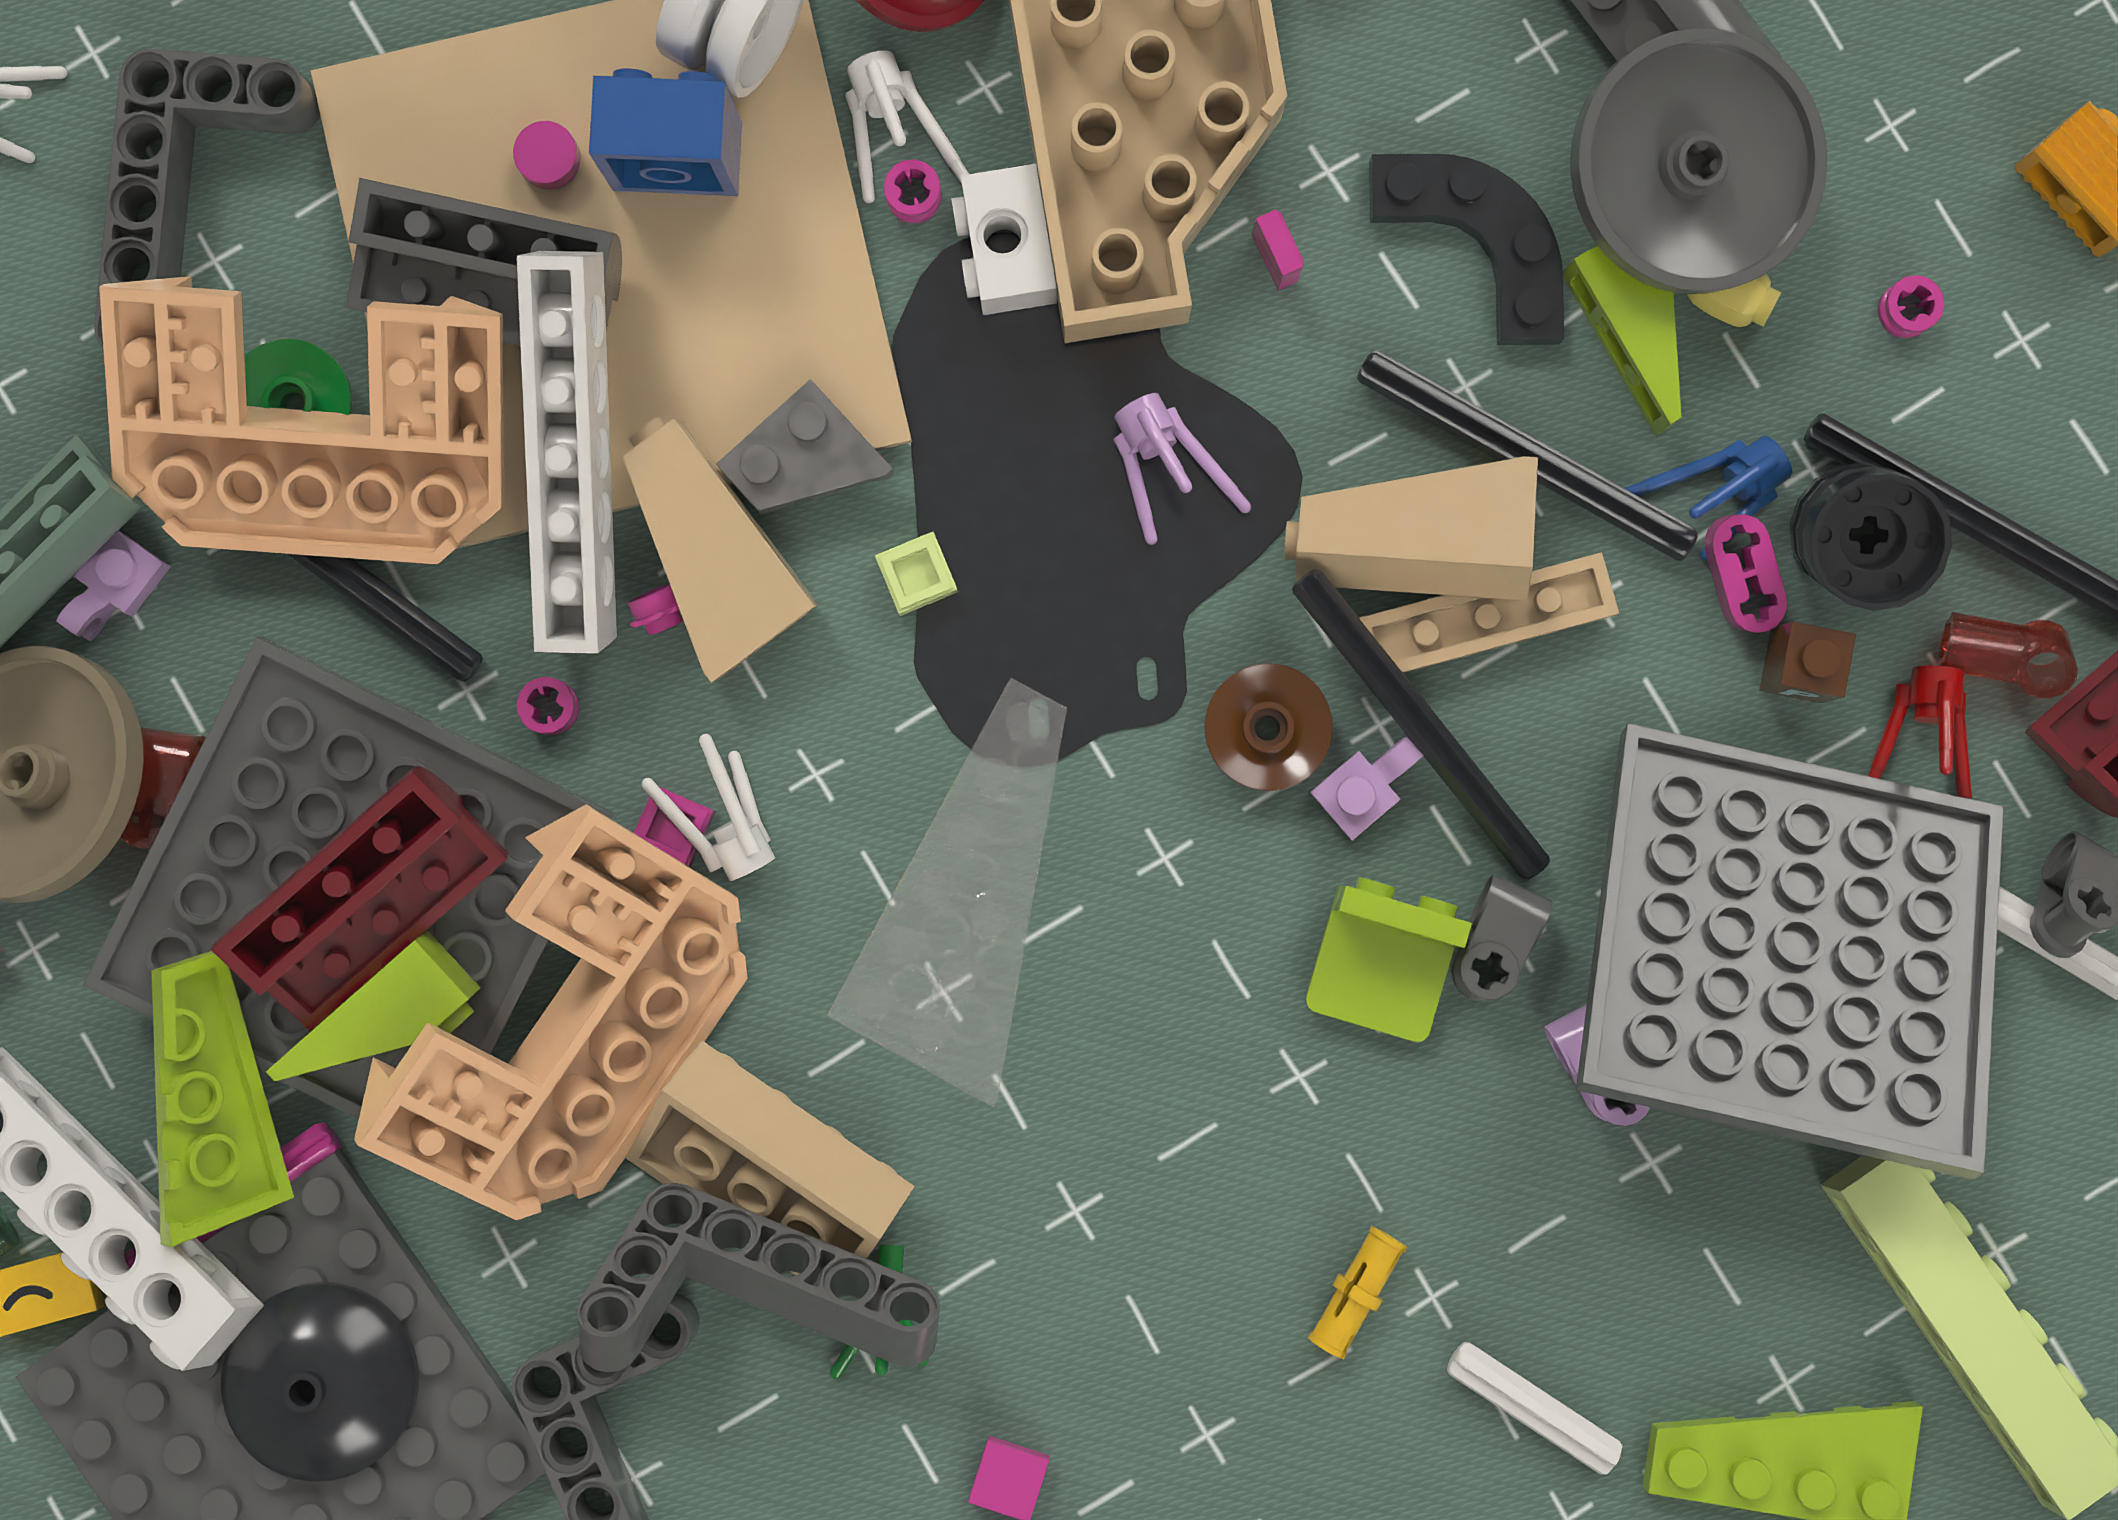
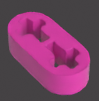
M1745 514L1723 516L1714 521L1709 527L1704 539L1705 553L1722 612L1726 620L1736 629L1753 633L1767 632L1780 623L1787 609L1786 593L1769 534L1764 524L1755 517ZM1733 526L1737 533H1749L1751 538V544L1742 548L1745 569H1742L1736 553H1725L1723 550L1722 542L1732 538L1731 527ZM1746 578H1749L1754 593L1766 594L1768 597V604L1759 608L1760 619L1758 620L1754 614L1742 613L1740 610V603L1746 602L1749 599Z

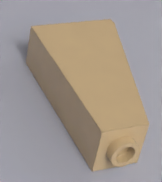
M657 417L645 424L629 438L634 448L624 454L622 458L705 676L712 683L722 678L819 605L684 423L673 418L665 424L660 417Z
M1538 457L1514 458L1301 497L1299 522L1287 521L1284 559L1296 560V582L1308 572L1316 569L1323 572L1335 588L1527 600L1533 569Z

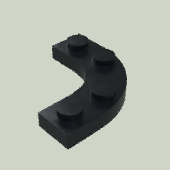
M1372 154L1369 161L1370 223L1433 222L1459 228L1476 239L1491 260L1496 283L1497 345H1559L1564 340L1563 270L1559 246L1545 214L1523 187L1498 169L1467 157L1451 154Z

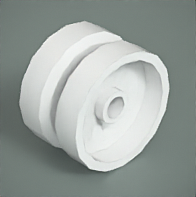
M664 0L657 24L656 46L661 55L686 69H697L706 63V73L714 75L717 81H725L730 94L737 98L746 97L761 84L782 53L797 22L804 0Z

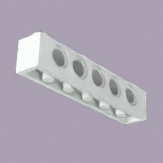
M536 251L517 255L534 652L599 653L617 638L603 252Z
M0 1047V1111L4 1120L0 1133V1192H4L19 1207L17 1215L28 1228L38 1234L48 1236L63 1251L61 1259L68 1269L84 1279L92 1280L108 1296L105 1299V1303L114 1315L129 1324H136L152 1340L150 1349L160 1361L171 1368L181 1369L182 1371L213 1365L264 1305L197 1238L171 1248L161 1245L159 1201L3 1047ZM42 1153H44L47 1159V1171L43 1179L40 1178L37 1170L38 1160ZM85 1196L88 1197L91 1203V1215L87 1223L83 1221L80 1212ZM129 1239L133 1242L136 1249V1259L131 1268L127 1265L124 1258V1249ZM173 1283L179 1288L181 1294V1304L176 1313L171 1309L168 1302L169 1289Z

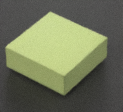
M934 532L875 555L900 616L958 592Z

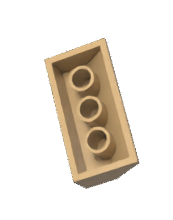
M704 1041L698 1044L662 1089L625 1157L662 1184L679 1183L688 1185L865 1259L874 1249L915 1187L899 1176L892 1167L874 1159L845 1139L838 1130L823 1124L794 1104L784 1093L772 1089L740 1067L733 1058L718 1052Z

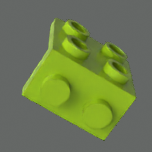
M1358 877L1355 888L1337 886L1305 996L1307 1007L1316 1013L1413 1042L1424 1041L1431 1031L1454 947L1465 948L1472 923L1455 918L1458 909L1456 905L1422 895L1420 896L1418 906L1393 900L1395 887L1370 879Z

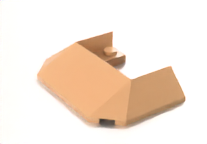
M192 276L109 283L99 286L112 480L132 499L137 495L165 522L162 528L180 546L439 564L463 540L504 505L503 314L454 296H450L440 306L373 301L367 306L370 415H345L335 412H303V410L268 409L247 406L241 291L192 288Z
M587 804L525 837L543 856L505 911L514 921L577 955L581 959L517 1052L507 1064L427 1022L396 1068L373 1057L354 1138L359 1147L514 1220L542 1212L541 1204L573 1193L580 1199L603 1191L627 1156L662 1089L701 1041L705 1042L748 979L745 955L739 949L736 923L741 922L738 898L733 893Z

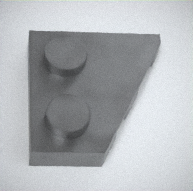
M811 379L716 463L718 468L761 515L791 507L793 503L811 498L816 500L839 493L838 490L873 480L876 482L887 480L894 474L893 468Z

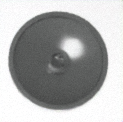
M1691 28L1667 33L1645 42L1619 59L1598 80L1584 102L1575 125L1571 144L1570 174L1575 201L1582 220L1593 240L1615 265L1635 279L1657 289L1681 294H1708L1734 288L1763 276L1785 260L1799 245L1812 225L1822 201L1827 175V146L1821 117L1812 96L1796 72L1781 57L1761 43L1741 34L1713 28Z

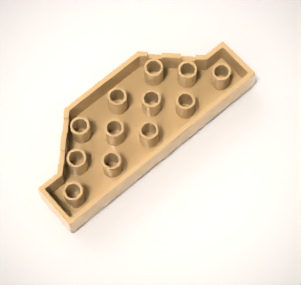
M1008 0L1034 162L1037 165L1057 287V301L1064 343L1188 323L1192 302L1184 253L1281 121L1287 100L1271 0Z

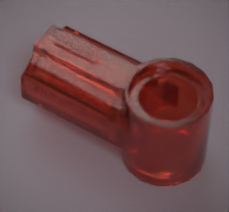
M1952 612L1950 618L1946 620L1940 641L1937 659L1938 666L1953 667L1963 670L1968 675L2019 684L2028 695L2036 698L2051 699L2063 695L2072 688L2077 679L2078 666L2068 632L2058 623L2050 620H2035L2025 625L1956 612ZM2041 653L2059 655L2053 662L2045 665L2029 663L2034 656Z

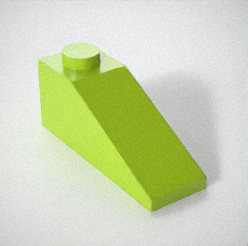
M1597 245L1574 258L1564 270L1563 279L1656 436L1682 418L1674 294L1647 285L1630 276L1615 265Z
M427 931L398 954L270 1067L266 1073L274 1081H279L410 1046L414 1043L427 1022L450 1034L474 1012L466 1001L481 987L434 936Z

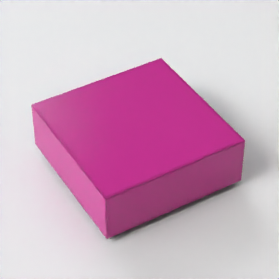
M1275 209L1256 218L1252 237L1277 291L1298 282L1304 261L1281 212Z
M658 786L705 837L716 811ZM649 797L634 833L691 868L698 850L655 804L656 802Z
M988 1436L968 1503L1020 1520H1030L1050 1455Z

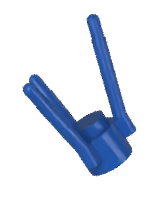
M1762 436L1748 446L1741 440H1737L1720 452L1647 478L1624 489L1639 496L1727 464L1728 466L1723 470L1726 484L1694 505L1689 510V515L1693 519H1698L1735 495L1741 500L1750 498L1736 514H1745L1753 517L1762 507L1778 497L1775 488L1790 479L1793 472L1789 458L1779 444L1770 437ZM1734 526L1731 527L1732 538L1737 534ZM1729 539L1726 542H1722L1723 546H1725L1731 539ZM1704 548L1700 552V557L1702 560L1708 561Z

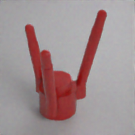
M1916 666L1911 670L1910 684H1896L1894 706L1870 766L1871 769L1868 777L1881 779L1908 708L1914 709L1915 721L1938 724L1940 773L1943 775L1952 773L1954 756L1957 796L1972 799L1965 721L1967 693L1963 692L1965 672L1963 670L1946 666Z

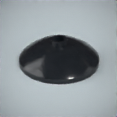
M333 1282L307 1283L289 1288L267 1299L262 1303L264 1305L263 1308L229 1345L223 1361L221 1372L222 1403L228 1423L235 1437L244 1449L259 1463L278 1474L296 1480L316 1482L337 1480L369 1467L384 1456L402 1436L409 1424L417 1402L419 1390L418 1361L411 1338L398 1317L379 1299L365 1291L345 1284ZM299 1380H307L313 1384L315 1388V1398L313 1401H306L299 1396L297 1391Z

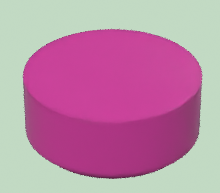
M538 121L528 125L519 133L513 146V158L516 167L523 177L535 187L541 189L560 188L569 183L578 172L581 161L579 147L570 132L558 123Z

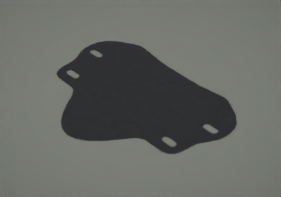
M992 233L988 237L986 245L990 250L1004 254L1013 251L1019 245L1021 239L1016 233ZM968 237L942 250L920 276L893 335L892 353L912 439L911 450L918 537L934 532L958 590L953 595L917 609L914 666L918 680L951 732L975 754L998 764L1029 767L1056 762L1102 734L1122 729L1154 725L1168 720L1178 712L1187 693L1183 631L1189 614L1202 601L1246 569L1285 530L1287 521H1290L1299 504L1303 476L1294 449L1278 428L1234 395L1188 371L1172 360L1161 342L1160 328L1064 343L1058 301L1057 304L983 315L980 296L967 298L961 260L974 258L971 238ZM1151 393H1158L1166 409L1176 408L1186 428L1238 487V490L1251 504V510L1248 513H1242L1176 438L1177 442L1172 446V449L1192 483V489L1188 493H1183L1179 489L1159 455L1144 460L1139 451L1136 453L1157 534V542L1155 544L1149 545L1146 543L1125 464L1113 441L1116 436L1122 433L1114 418L1116 413L1140 397ZM1143 657L1152 658L1157 669L1158 692L1155 698L1151 700L1143 699L1138 692L1136 666L1140 658ZM1036 698L1043 699L1048 706L1050 732L1048 738L1041 742L1035 741L1031 737L1029 729L1028 706Z

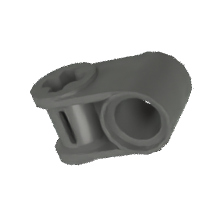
M2070 831L2057 842L2045 860L2041 873L2043 879L2033 913L2030 917V930L2033 938L2041 948L2058 958H2070L2082 951L2090 935L2093 933H2104L2118 923V856L2079 832Z
M1492 874L1486 882L1471 915L1470 923L1472 925L1466 946L1459 949L1453 963V982L1459 992L1467 998L1477 1001L1500 999L1509 994L1517 984L1530 951H1532L1543 932L1552 909L1553 901ZM1490 956L1493 959L1491 969L1499 974L1498 981L1484 983L1480 987L1477 985L1479 974L1471 969L1472 962L1484 961Z

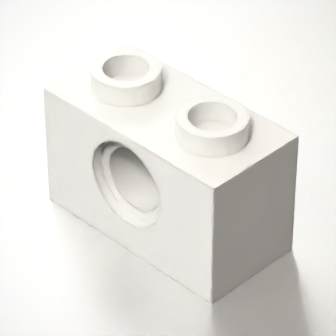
M1031 164L962 175L961 182L964 196L951 198L957 236L970 235L974 256L971 259L961 260L967 298L980 296L983 315L1057 304V287L1037 165ZM1002 229L1013 231L1021 239L1019 245L1013 251L1004 254L996 253L986 245L988 237L993 232Z

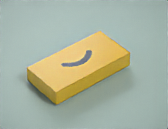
M63 1252L0 1269V1337L106 1307L102 1290L92 1280L84 1279L68 1269L61 1259Z

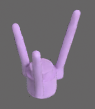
M1151 393L1140 397L1116 413L1114 418L1122 433L1116 436L1113 441L1125 464L1146 543L1149 545L1155 544L1157 542V534L1136 453L1139 451L1144 460L1159 455L1179 489L1183 493H1188L1192 489V483L1172 449V446L1177 442L1176 438L1242 513H1248L1251 510V504L1238 490V487L1186 428L1176 408L1166 409L1158 393Z

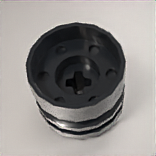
M1867 462L1839 465L1815 478L1797 499L1789 524L1791 548L1804 573L1846 604L1872 611L1902 607L1926 594L1943 574L1952 548L1950 519L1939 498L1917 480L1902 475L1893 469ZM1865 520L1874 525L1873 534L1862 535L1859 543L1849 537L1851 528L1862 527Z

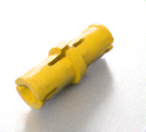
M1372 1225L1368 1230L1369 1234L1346 1274L1338 1273L1332 1285L1337 1290L1313 1332H1310L1308 1339L1314 1344L1343 1360L1369 1311H1378L1383 1302L1379 1294L1402 1253H1405L1408 1248L1399 1240Z

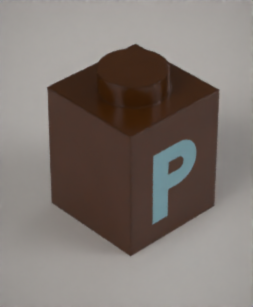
M1794 621L1771 629L1759 691L1816 703H1825L1845 698L1856 634Z

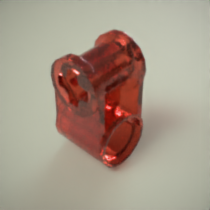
M140 727L143 741L142 779L133 812L121 834V838L129 845L139 849H151L160 831V828L151 829L153 816H164L165 821L206 739L204 735ZM134 816L139 817L138 823L133 822L132 818Z

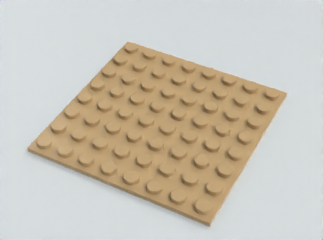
M612 0L310 70L348 241L359 178L612 232L619 236L622 247L621 285L618 301L612 300L606 331L612 512L640 506L622 456L634 448L629 438L645 424L657 417H660L665 424L673 418L682 421L727 483L731 485L733 483L718 468L716 463L810 379L876 451L912 442L809 0L803 1L797 22L786 46L761 84L746 97L737 98L731 94L742 120L738 196L613 191L589 155L593 76H613V71L622 68L643 70L650 73L652 78L678 79V74L687 71L706 73V63L697 69H686L660 54L656 46V31L664 0ZM552 121L562 125L570 132L579 147L581 161L578 172L569 183L560 188L541 189L535 187L523 177L515 165L513 158L515 140L519 133L532 123ZM349 243L354 263L357 244ZM503 342L504 505L463 540L456 549L529 532L521 346Z

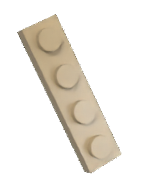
M1601 552L1532 571L1527 600L1442 595L1359 619L1403 673L1613 617L1619 614V610Z

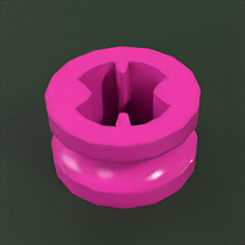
M916 159L904 160L894 165L887 173L884 182L886 201L892 214L899 220L908 223H922L930 219L938 211L942 200L940 180L935 170L927 163ZM912 178L924 180L923 188L924 193L928 196L927 199L919 204L917 198H914V205L912 206L903 204L902 191L898 186L905 180L908 181L909 185H912Z
M1914 275L1907 276L1888 288L1881 296L1877 310L1879 320L1885 330L1897 337L1910 338L1918 336L1935 325L1943 314L1945 304L1943 293L1936 283L1927 277ZM1912 293L1921 300L1916 305V308L1924 307V314H1919L1913 319L1907 320L1900 313L1906 307H1898L1897 301L1903 300Z
M540 677L528 682L520 691L517 700V711L522 723L530 730L548 736L560 735L569 730L577 721L580 712L579 698L574 689L565 682L551 677ZM549 689H556L559 692L556 702L564 708L562 715L558 719L548 716V724H542L538 721L541 710L533 705L535 698L539 694L549 697Z

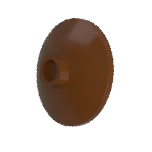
M1265 663L1252 665L1237 671L1218 687L1209 702L1204 729L1209 752L1224 774L1236 783L1250 789L1277 791L1301 783L1317 770L1329 750L1333 724L1331 711L1324 694L1308 676L1285 665ZM1269 717L1277 723L1278 734L1275 739L1265 741L1256 735L1255 724L1258 719Z

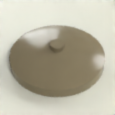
M29 646L12 649L0 654V901L23 903L42 900L57 895L84 879L104 860L119 840L133 812L140 789L143 770V741L138 716L131 699L117 679L105 668L94 661L63 649L47 646Z

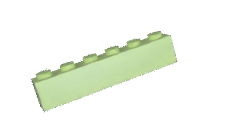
M1862 1155L1822 1183V1188L2042 1506L2066 1520H2071L2118 1486L2117 1435L2102 1419L2098 1417L2093 1419L2080 1401L2086 1396L2084 1388L2066 1366L2061 1363L2054 1364L2043 1348V1345L2048 1342V1337L2042 1327L2026 1310L2021 1309L2018 1311L2005 1293L2011 1285L2003 1271L1988 1256L1980 1257L1967 1237L1973 1234V1230L1967 1219L1951 1202L1947 1201L1943 1204L1930 1185L1936 1179L1933 1171Z

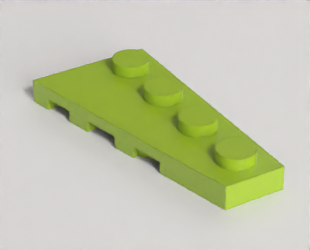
M212 951L151 970L161 1245L170 1248L294 1198L229 967Z
M1915 1401L1896 1402L1892 1403V1406L1863 1408L1861 1406L1837 1407L1833 1408V1411L1798 1414L1796 1411L1769 1413V1416L1737 1419L1731 1416L1652 1423L1642 1487L1649 1494L1807 1520H1907L1923 1406Z

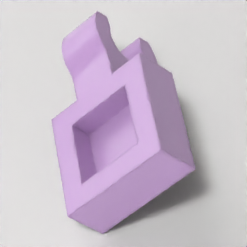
M118 530L73 576L89 588L71 600L62 610L56 621L76 636L80 637L81 635L88 641H92L101 632L116 608L133 617L171 566L123 531Z
M1408 736L1400 739L1372 764L1367 761L1360 751H1357L1309 793L1349 840L1352 841L1401 800L1389 784L1424 755Z

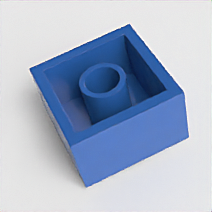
M632 68L617 69L613 71V76H593L589 155L613 191L738 196L742 120L725 81H717L714 75L698 71L682 72L678 74V79L652 78L650 73Z

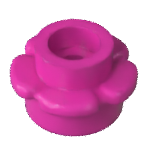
M670 583L652 589L627 602L634 617L629 622L630 626L636 628L644 625L648 635L656 634L683 621Z

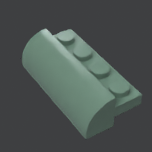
M77 434L0 510V648L144 506V502L137 495L132 499L112 480V469L95 447Z

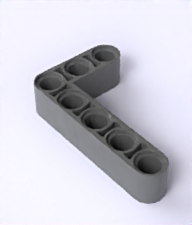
M144 49L133 53L123 63L119 75L94 320L95 337L102 348L103 334L99 286L109 283L132 282L131 277L134 269L144 261H150L149 274L144 280L181 277L196 127L297 134L312 128L319 120L320 111L313 85L288 61L276 58ZM169 77V83L164 92L156 97H150L152 86L156 81ZM225 82H232V88L227 97L219 102H212V96L216 88ZM286 87H295L294 96L289 103L282 107H274L275 97L281 90ZM163 138V144L158 154L144 160L145 149L150 142ZM156 199L157 206L153 215L143 222H138L140 208L144 203Z
M679 1183L663 1184L655 1188L645 1198L580 1299L577 1307L581 1356L587 1365L602 1372L619 1371L629 1366L635 1360L686 1277L883 1360L905 1367L921 1364L928 1360L934 1352L940 1313L937 1294L931 1287L919 1280L688 1185ZM668 1224H680V1225H681V1226H679V1227H672V1228H670V1227H665V1226L668 1225ZM731 1247L740 1249L734 1252L722 1251L725 1248ZM788 1271L799 1273L797 1276L790 1277L780 1274ZM643 1273L651 1275L642 1279L632 1278V1276ZM850 1295L859 1299L848 1302L840 1300L839 1297ZM911 1320L916 1321L919 1325L908 1327L898 1322ZM607 1325L620 1326V1328L609 1332L597 1330Z
M675 1294L665 1310L666 1313L673 1315L680 1323V1339L672 1342L663 1341L652 1331L635 1360L629 1366L619 1371L602 1372L587 1365L581 1356L579 1332L536 1352L518 1368L513 1376L511 1388L514 1401L566 1520H649L595 1395L673 1360L687 1348L698 1332L700 1320L698 1311L692 1301L682 1294ZM607 1325L597 1330L609 1332L620 1328V1326ZM546 1366L557 1372L562 1384L560 1394H546L537 1387L534 1379L536 1367ZM570 1426L582 1431L588 1443L587 1452L575 1454L566 1450L560 1440V1429ZM600 1487L609 1492L613 1498L614 1510L609 1513H599L593 1510L586 1501V1488Z

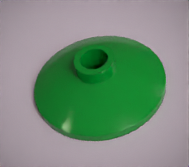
M278 339L261 344L244 356L247 406L286 409V405L291 398L302 396L305 401L303 412L321 411L345 415L351 414L352 392L346 373L337 360L319 346L299 339Z

